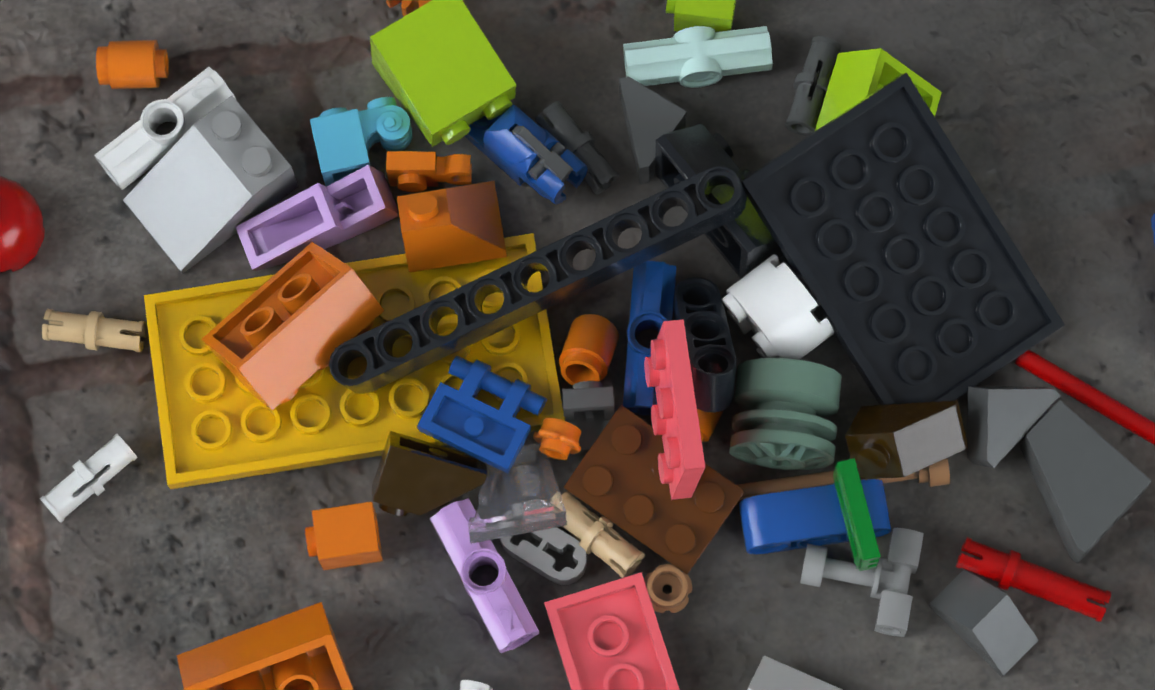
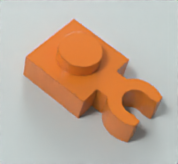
M387 151L386 172L390 186H397L402 191L421 192L426 190L427 187H438L439 182L455 185L472 184L471 155L452 154L445 157H437L436 152Z

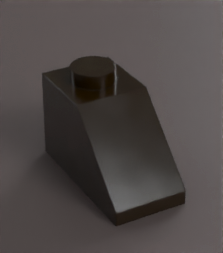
M958 400L861 406L845 435L850 458H855L860 479L906 477L965 450L968 445Z
M390 431L372 484V502L379 503L380 509L393 515L406 516L409 512L421 516L483 485L487 477L486 463L466 453Z

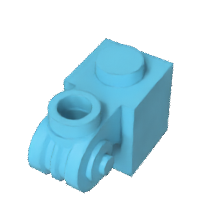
M381 97L374 99L367 104L368 109L358 111V109L348 110L342 107L332 108L322 112L320 117L310 119L320 169L326 187L366 165L371 166L369 150L375 143L380 142L387 151H402L411 143L413 136L410 118L403 108L397 106L395 98Z

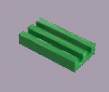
M853 458L839 461L835 466L832 477L856 569L864 571L877 568V563H879L881 556L856 460Z

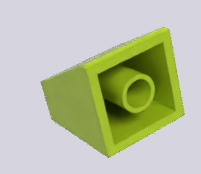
M431 0L370 36L373 66L432 147L442 141L446 145H450L460 140L470 132V124L484 116L488 120H492L505 113L513 105L511 100L516 95V83L463 0Z

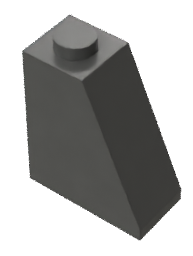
M1059 400L1029 429L1020 449L1069 557L1078 564L1141 497L1152 480Z

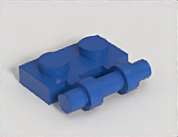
M456 356L450 365L448 373L464 380L459 390H456L440 382L417 425L418 430L509 474L531 432V425L515 417L521 408L539 416L546 404L547 398L531 391L530 384L519 379L512 382L491 372V366L484 362L475 360L472 363L460 356ZM481 389L504 400L499 410L475 399Z

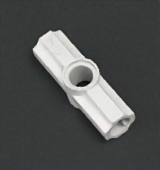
M208 67L169 98L149 103L144 108L138 122L94 156L107 175L123 190L156 165L193 124L230 96L234 98L235 96L218 73ZM171 121L177 123L175 129L168 134L159 135L155 133L157 127L164 122Z

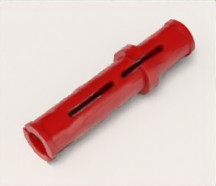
M966 537L961 551L977 556L980 560L961 553L958 556L956 568H962L998 582L997 587L1006 591L1009 587H1013L1101 622L1107 608L1088 602L1087 599L1105 605V603L1109 604L1111 591L1097 588L1021 559V553L1010 550L1008 554L974 541L970 537Z

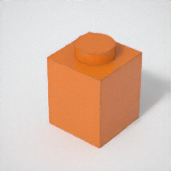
M372 501L312 511L314 526L305 527L309 557L318 556V561L323 570L383 561L377 513Z

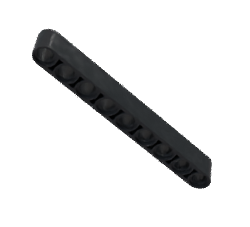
M720 166L709 168L342 343L335 348L330 356V372L337 382L354 393L365 394L373 392L733 221L742 214L746 207L747 196L745 189L736 173L729 168ZM726 184L734 187V195L727 203L718 205L709 201L710 193L716 186ZM682 206L688 209L687 218L682 224L671 227L663 223L664 215L670 208ZM638 228L642 231L641 239L634 247L626 249L618 246L619 236L626 229ZM585 249L595 251L596 257L591 267L582 271L573 269V259L577 253ZM538 271L549 272L550 279L546 288L539 292L528 291L527 284L531 275ZM491 293H503L504 302L500 310L496 313L484 314L482 305L485 298ZM448 314H457L458 325L456 329L449 335H438L437 326L440 319ZM401 336H412L413 343L409 353L403 357H393L392 348L394 342ZM357 357H366L367 367L364 374L359 378L349 379L347 370L351 361Z

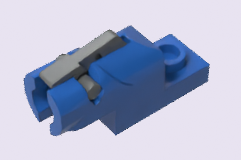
M515 104L505 113L492 120H488L484 116L470 124L471 130L464 136L519 186L526 182L538 194L556 205L566 200V195L563 193L565 189L564 182L567 180L577 189L588 171L585 163L569 149H566L546 129L537 125Z

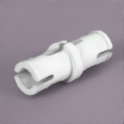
M116 433L108 443L84 463L80 460L72 466L74 471L39 499L61 523L66 516L92 494L95 493L99 496L104 492L105 488L103 485L138 457Z

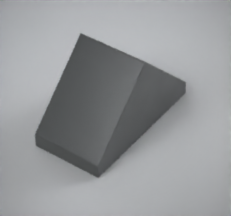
M627 76L619 78V97L640 185L649 183L655 175L656 139L663 134L686 128L687 111Z
M968 386L967 458L973 464L994 468L1061 395L1054 388L1038 386Z
M965 569L929 604V607L1001 677L1038 642L1037 637L1008 594Z

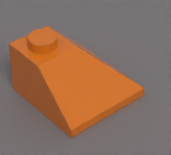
M495 180L397 196L401 232L409 273L507 257Z

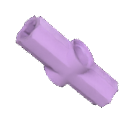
M470 499L455 501L430 517L464 584L465 591L475 604L499 652L503 653L514 650L538 635L539 630L506 569L504 559L494 547ZM482 565H490L498 571L496 580L487 586H479L471 580L473 571Z

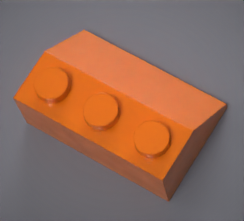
M311 242L201 340L253 396L273 411L279 404L291 400L297 394L299 387L316 371L329 366L330 356L335 348L367 332L372 327L374 320L385 310L350 266L314 242Z
M322 602L176 655L184 690H354Z

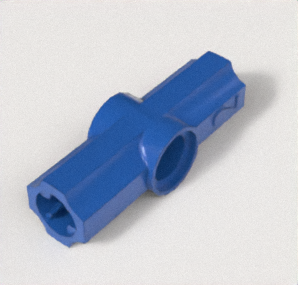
M646 261L633 268L622 406L635 415L651 416L652 405H657L655 387L647 386L644 370L645 357H651V348L641 346L637 342L636 337L640 332L647 329L659 332L663 321L673 320L677 267L665 262Z

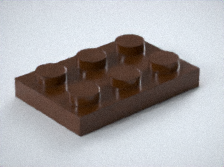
M620 405L563 488L685 574H689L741 500L745 491L705 464V470L692 497L671 500L669 484L661 483L658 470L659 453H664L662 435H654L651 425Z

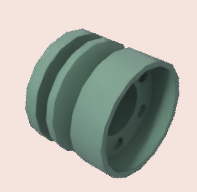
M759 358L739 364L734 402L748 411L740 412L733 416L732 430L736 434L731 435L729 453L736 459L750 464L782 470H810L824 468L833 464L835 446L830 441L836 438L837 426L831 421L824 419V417L838 413L842 375L835 369L825 365L798 359Z

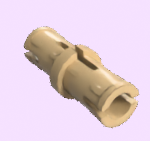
M47 309L43 319L48 320L49 325L42 324L43 340L85 344L87 349L98 351L100 346L133 350L142 353L145 342L140 340L141 337L146 338L147 326L145 321L136 322L105 318L102 312L91 311L89 315Z
M569 491L564 492L553 503L547 516L573 535L580 542L579 545L586 551V554L591 552L618 573L621 578L632 575L639 567L645 554L620 536L612 528L613 523L604 516L599 518L581 504Z

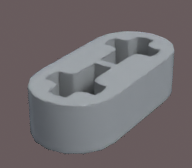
M528 510L512 511L502 519L499 526V539L503 550L511 557L559 585H570L577 582L584 575L587 568L586 551L579 545L580 542ZM525 523L531 525V536L541 543L536 547L530 542L522 540L518 546L512 544L513 534L509 529L512 526L522 528ZM549 547L558 554L563 555L567 549L574 551L573 562L577 566L574 569L564 567L561 572L556 571L555 559L545 551Z

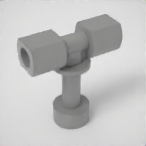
M893 528L887 559L880 558L877 568L864 571L856 569L855 563L826 558L828 547L807 544L800 584L820 587L822 578H828L871 587L870 597L880 599L874 631L891 636L905 637L913 596L907 595L911 574H916L924 533L905 528Z

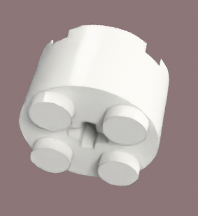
M775 254L726 290L727 295L722 298L723 303L728 308V315L744 335L750 330L755 333L752 339L758 346L756 350L761 358L800 360L834 334L828 319L825 318L820 321L814 314L818 304L784 262L779 263L778 256Z

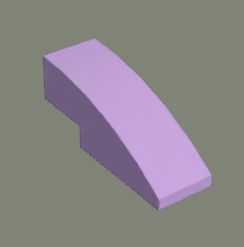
M366 165L327 187L317 183L235 226L252 270L259 271L291 261L311 242L326 249L358 236L398 217L399 210L383 172L370 165Z

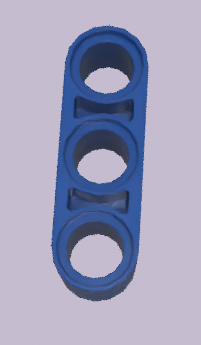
M878 479L861 480L875 537L889 534L892 530L883 481ZM834 484L756 495L739 502L746 552L748 554H768L807 548V544L824 546L849 542Z

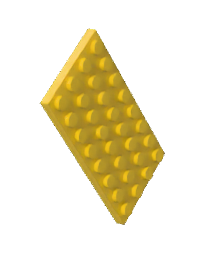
M534 233L504 238L507 253L505 258L410 273L406 253L345 264L355 271L385 310L374 320L372 327L369 329L371 330L537 251ZM540 271L535 272L529 278L527 284L529 292L543 290ZM274 275L144 295L166 478L170 489L382 456L390 431L439 446L447 445L420 432L417 425L440 382L456 390H459L464 380L448 373L450 365L456 356H460L472 363L475 360L484 362L491 366V372L512 382L519 379L530 384L531 391L547 398L546 404L539 416L521 408L515 417L531 425V431L540 430L545 418H556L565 421L546 309L373 392L365 394L354 393L337 382L330 372V367L327 366L322 370L316 371L299 387L297 394L291 400L279 404L272 411L250 393L201 339ZM491 293L485 298L482 305L484 314H492L500 310L504 302L503 293ZM448 314L440 319L437 326L438 335L446 336L456 329L458 325L457 314ZM404 335L394 342L392 348L393 357L399 358L409 353L413 343L412 336ZM357 357L351 361L347 370L349 379H356L364 374L367 367L366 357ZM483 389L480 390L475 398L498 410L504 401Z

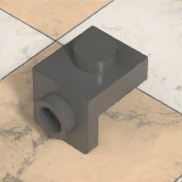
M582 381L573 384V389H562L564 419L582 431L579 439V446L581 447L579 453L589 451L614 415L613 387H603V384L598 381Z

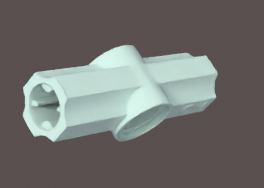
M694 26L678 31L674 34L673 38L623 44L626 77L629 76L644 86L680 82L684 87H705L717 83L723 76L772 70L773 66L772 47L767 26L715 32V29L707 26Z

